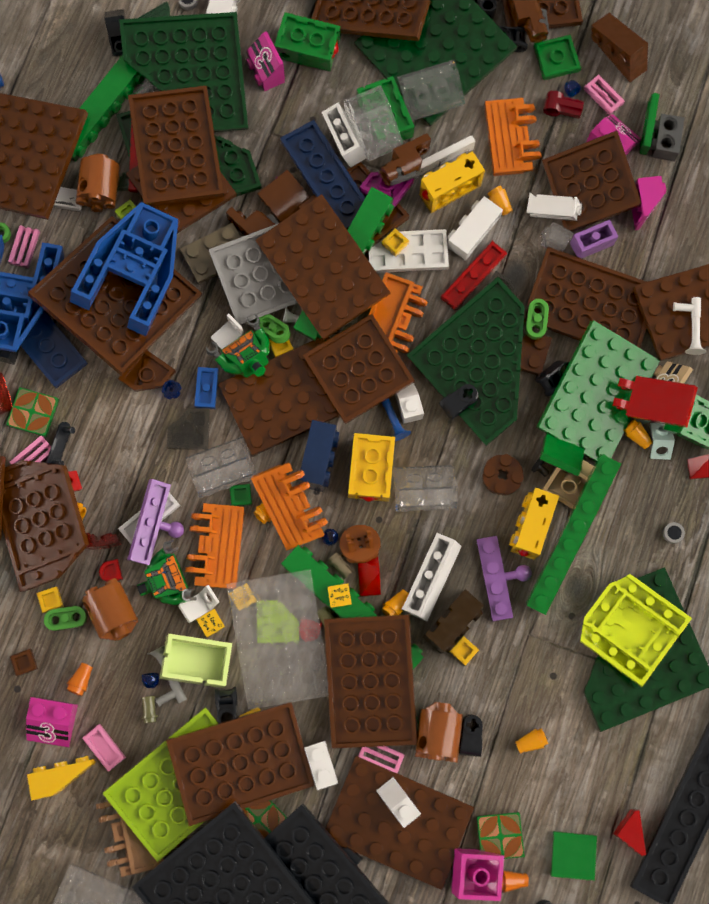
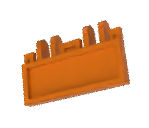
M524 98L485 101L494 176L533 171L532 162L523 161L538 160L542 155L539 151L524 152L523 150L538 148L540 142L539 140H529L528 127L519 125L533 124L537 120L534 115L519 116V114L533 112L535 110L534 104H524Z
M385 272L382 281L391 294L372 306L369 315L373 314L396 352L398 353L399 351L407 354L410 349L393 340L396 337L406 342H413L414 337L397 330V328L406 331L412 316L421 318L424 314L421 310L408 306V302L424 307L427 306L428 302L421 297L411 294L412 292L420 295L423 286Z
M289 462L251 477L286 550L324 536L321 527L328 523L326 518L309 522L308 519L321 514L322 509L319 506L304 512L305 509L311 507L303 492L310 487L309 482H303L292 487L291 482L301 479L305 474L300 470L286 475V473L293 471Z
M203 503L202 512L212 514L192 513L191 518L194 520L210 521L209 527L193 525L190 526V531L209 533V536L200 535L198 553L207 554V556L188 554L186 559L189 561H205V568L185 567V572L205 574V577L195 576L194 586L205 587L209 585L212 588L235 590L237 587L245 507Z

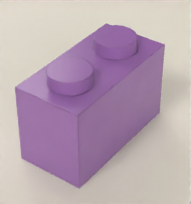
M607 220L574 234L570 245L576 257L582 259L613 246L618 235L611 221Z

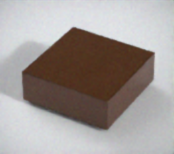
M32 649L10 656L16 676H21L38 669Z

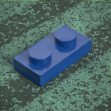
M198 367L195 408H216L218 368Z

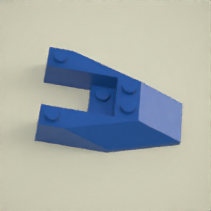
M140 202L97 241L71 291L70 302L89 310L108 272L119 275L144 287L129 317L127 328L146 336L173 278L178 219Z
M0 235V264L5 248L2 235ZM42 242L34 278L0 272V350L17 352L44 311L41 306L28 296V292L64 260L63 246Z

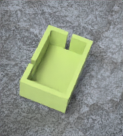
M168 634L163 654L167 657L162 660L159 679L199 685L204 681L206 686L223 688L227 682L232 643Z

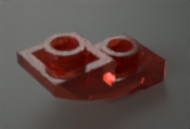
M86 533L89 543L86 549H106L122 544L119 536L116 534L108 533L100 537L101 540H98L96 535Z

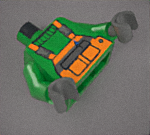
M254 314L257 319L255 323H250L247 317L249 326L254 328L255 331L253 332L251 329L220 350L222 354L218 352L216 342H211L212 346L216 348L214 351H210L206 347V353L209 356H215V361L225 372L235 375L241 374L245 378L252 374L259 377L265 373L266 369L264 366L269 362L266 356L270 351V341L263 327L260 328V319L256 314Z
M174 540L166 541L163 544V548L151 559L150 565H147V570L144 571L148 581L138 584L137 589L141 596L152 592L154 598L160 600L161 603L176 606L187 601H195L197 597L191 598L190 596L191 592L195 589L188 588L177 557L171 554L178 551L179 548L175 547L172 549L171 543Z

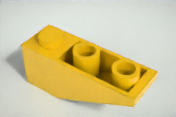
M88 756L75 759L76 763L70 765L67 764V761L55 763V768L46 770V766L33 768V773L27 774L31 801L59 794L96 763L95 759L89 760Z

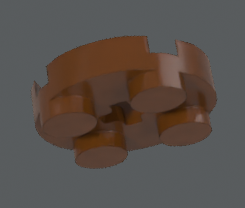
M508 454L492 457L487 461L483 469L482 480L485 487L491 493L502 496L514 493L524 479L521 464ZM500 470L508 473L506 475L507 480L498 478Z

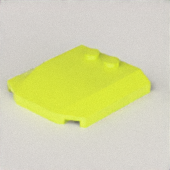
M629 574L618 581L610 583L586 614L583 620L580 642L642 687L692 618Z

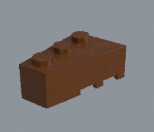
M611 13L606 14L591 25L592 40L629 82H632L647 71L648 43Z

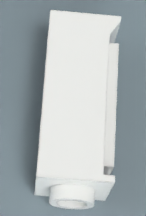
M531 193L529 194L527 213L530 214V217L577 221L578 215H581L582 203H580L577 197L573 199L572 197L537 194L536 197Z

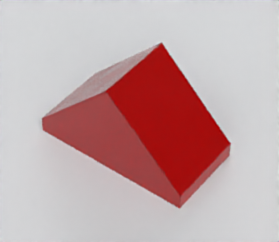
M630 809L613 834L637 854L643 856L646 855L640 810Z

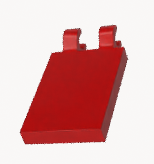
M636 376L635 382L623 378L619 379L618 387H622L621 389L632 391L630 401L614 398L612 406L616 407V409L626 410V416L685 428L688 427L698 389L696 385Z

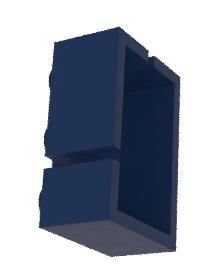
M312 420L300 469L305 475L298 479L299 484L309 482L310 487L308 489L323 492L324 487L328 488L330 472L328 469L329 467L333 468L335 460L333 448L338 447L340 432H337V425Z

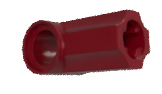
M548 91L543 112L553 117L565 115L580 119L584 101L564 97L563 93L559 91Z

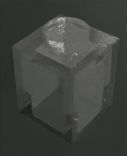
M552 222L550 227L546 226L540 236L543 238L540 245L564 252L574 233Z

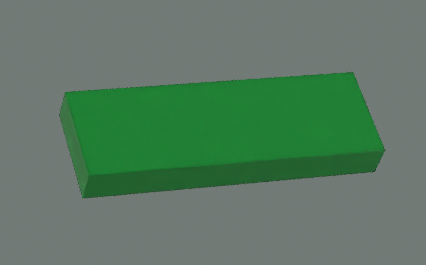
M653 93L647 104L639 149L640 154L647 155L652 143L660 96L658 93Z

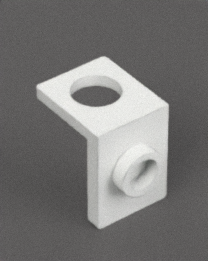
M229 313L226 315L228 322L211 336V339L221 349L244 335L242 326Z
M207 585L199 594L193 596L197 597V600L187 601L179 604L178 607L188 623H191L211 611L219 603V600L210 586ZM207 593L210 595L212 602L207 598Z

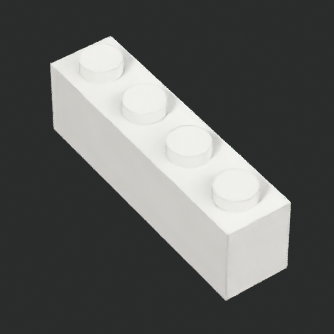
M439 533L436 534L402 609L426 622L428 621L462 547L456 540Z

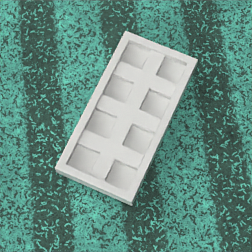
M446 229L400 231L409 240V244L396 257L381 244V241L368 251L369 262L377 273L445 270L449 268Z

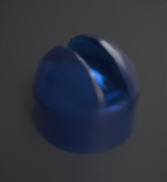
M570 80V83H565L564 90L568 97H574L580 92L581 86L577 81Z
M326 529L324 536H322L323 542L328 546L335 545L338 541V533L334 529ZM330 531L333 538V541L329 542L327 532Z
M159 673L142 674L143 685L146 688H155L159 684Z

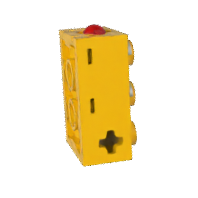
M473 151L468 154L463 153L452 163L447 162L439 170L426 173L421 179L419 195L430 213H433L481 187L485 169Z
M354 433L348 498L364 499L367 502L373 500L389 502L395 437Z
M536 487L532 492H528L525 495L522 507L525 509L517 518L515 526L518 527V530L512 534L509 545L512 546L510 552L533 560L541 554L559 499L558 495Z

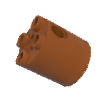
M98 153L82 158L80 161L75 203L91 207L93 212H102L103 209L107 208L114 209L117 199L119 164L109 159L107 155Z
M114 578L107 581L105 586L99 589L97 586L88 589L82 602L99 638L118 641L130 635L138 622V618L121 583Z
M434 702L427 708L420 709L415 757L458 762L463 714H458L451 704Z

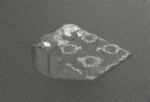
M381 85L344 100V111L368 161L393 152L394 148L404 144L389 101Z

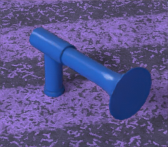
M388 398L382 402V405L393 426L395 441H399L409 436L411 431H406L401 426L391 405L392 403Z

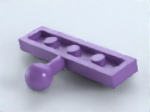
M149 479L127 560L150 565L159 529L167 531L173 538H179L183 535L184 527L180 522L169 524L161 521L171 487L170 484Z
M497 536L477 539L492 621L513 618L506 581L513 579L523 582L528 581L532 576V571L528 566L520 565L515 571L504 573Z

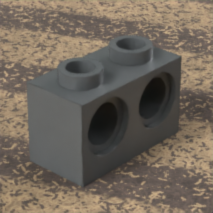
M661 113L659 119L655 120L653 131L655 132V138H652L650 150H653L652 158L676 160L680 153L685 117ZM661 144L667 145L668 148H664Z

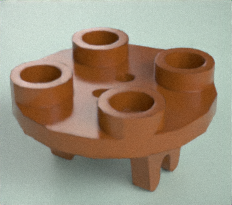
M354 525L343 532L340 538V550L349 563H365L379 555L381 548L380 537L372 527Z

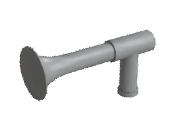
M165 645L148 653L153 655L161 666L162 660L166 657L163 655ZM168 680L172 691L155 698L159 707L174 698L177 699L178 703L187 700L178 681Z

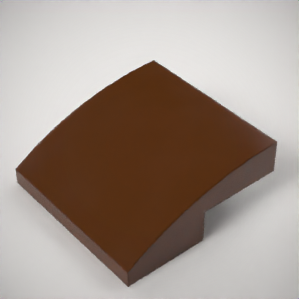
M288 170L257 193L258 197L271 210V214L279 223L297 212L299 206L310 198Z

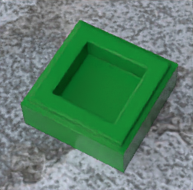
M250 484L230 486L231 506L252 505Z

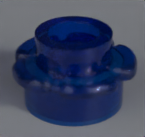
M174 380L166 381L161 388L166 399H176L181 394V385Z

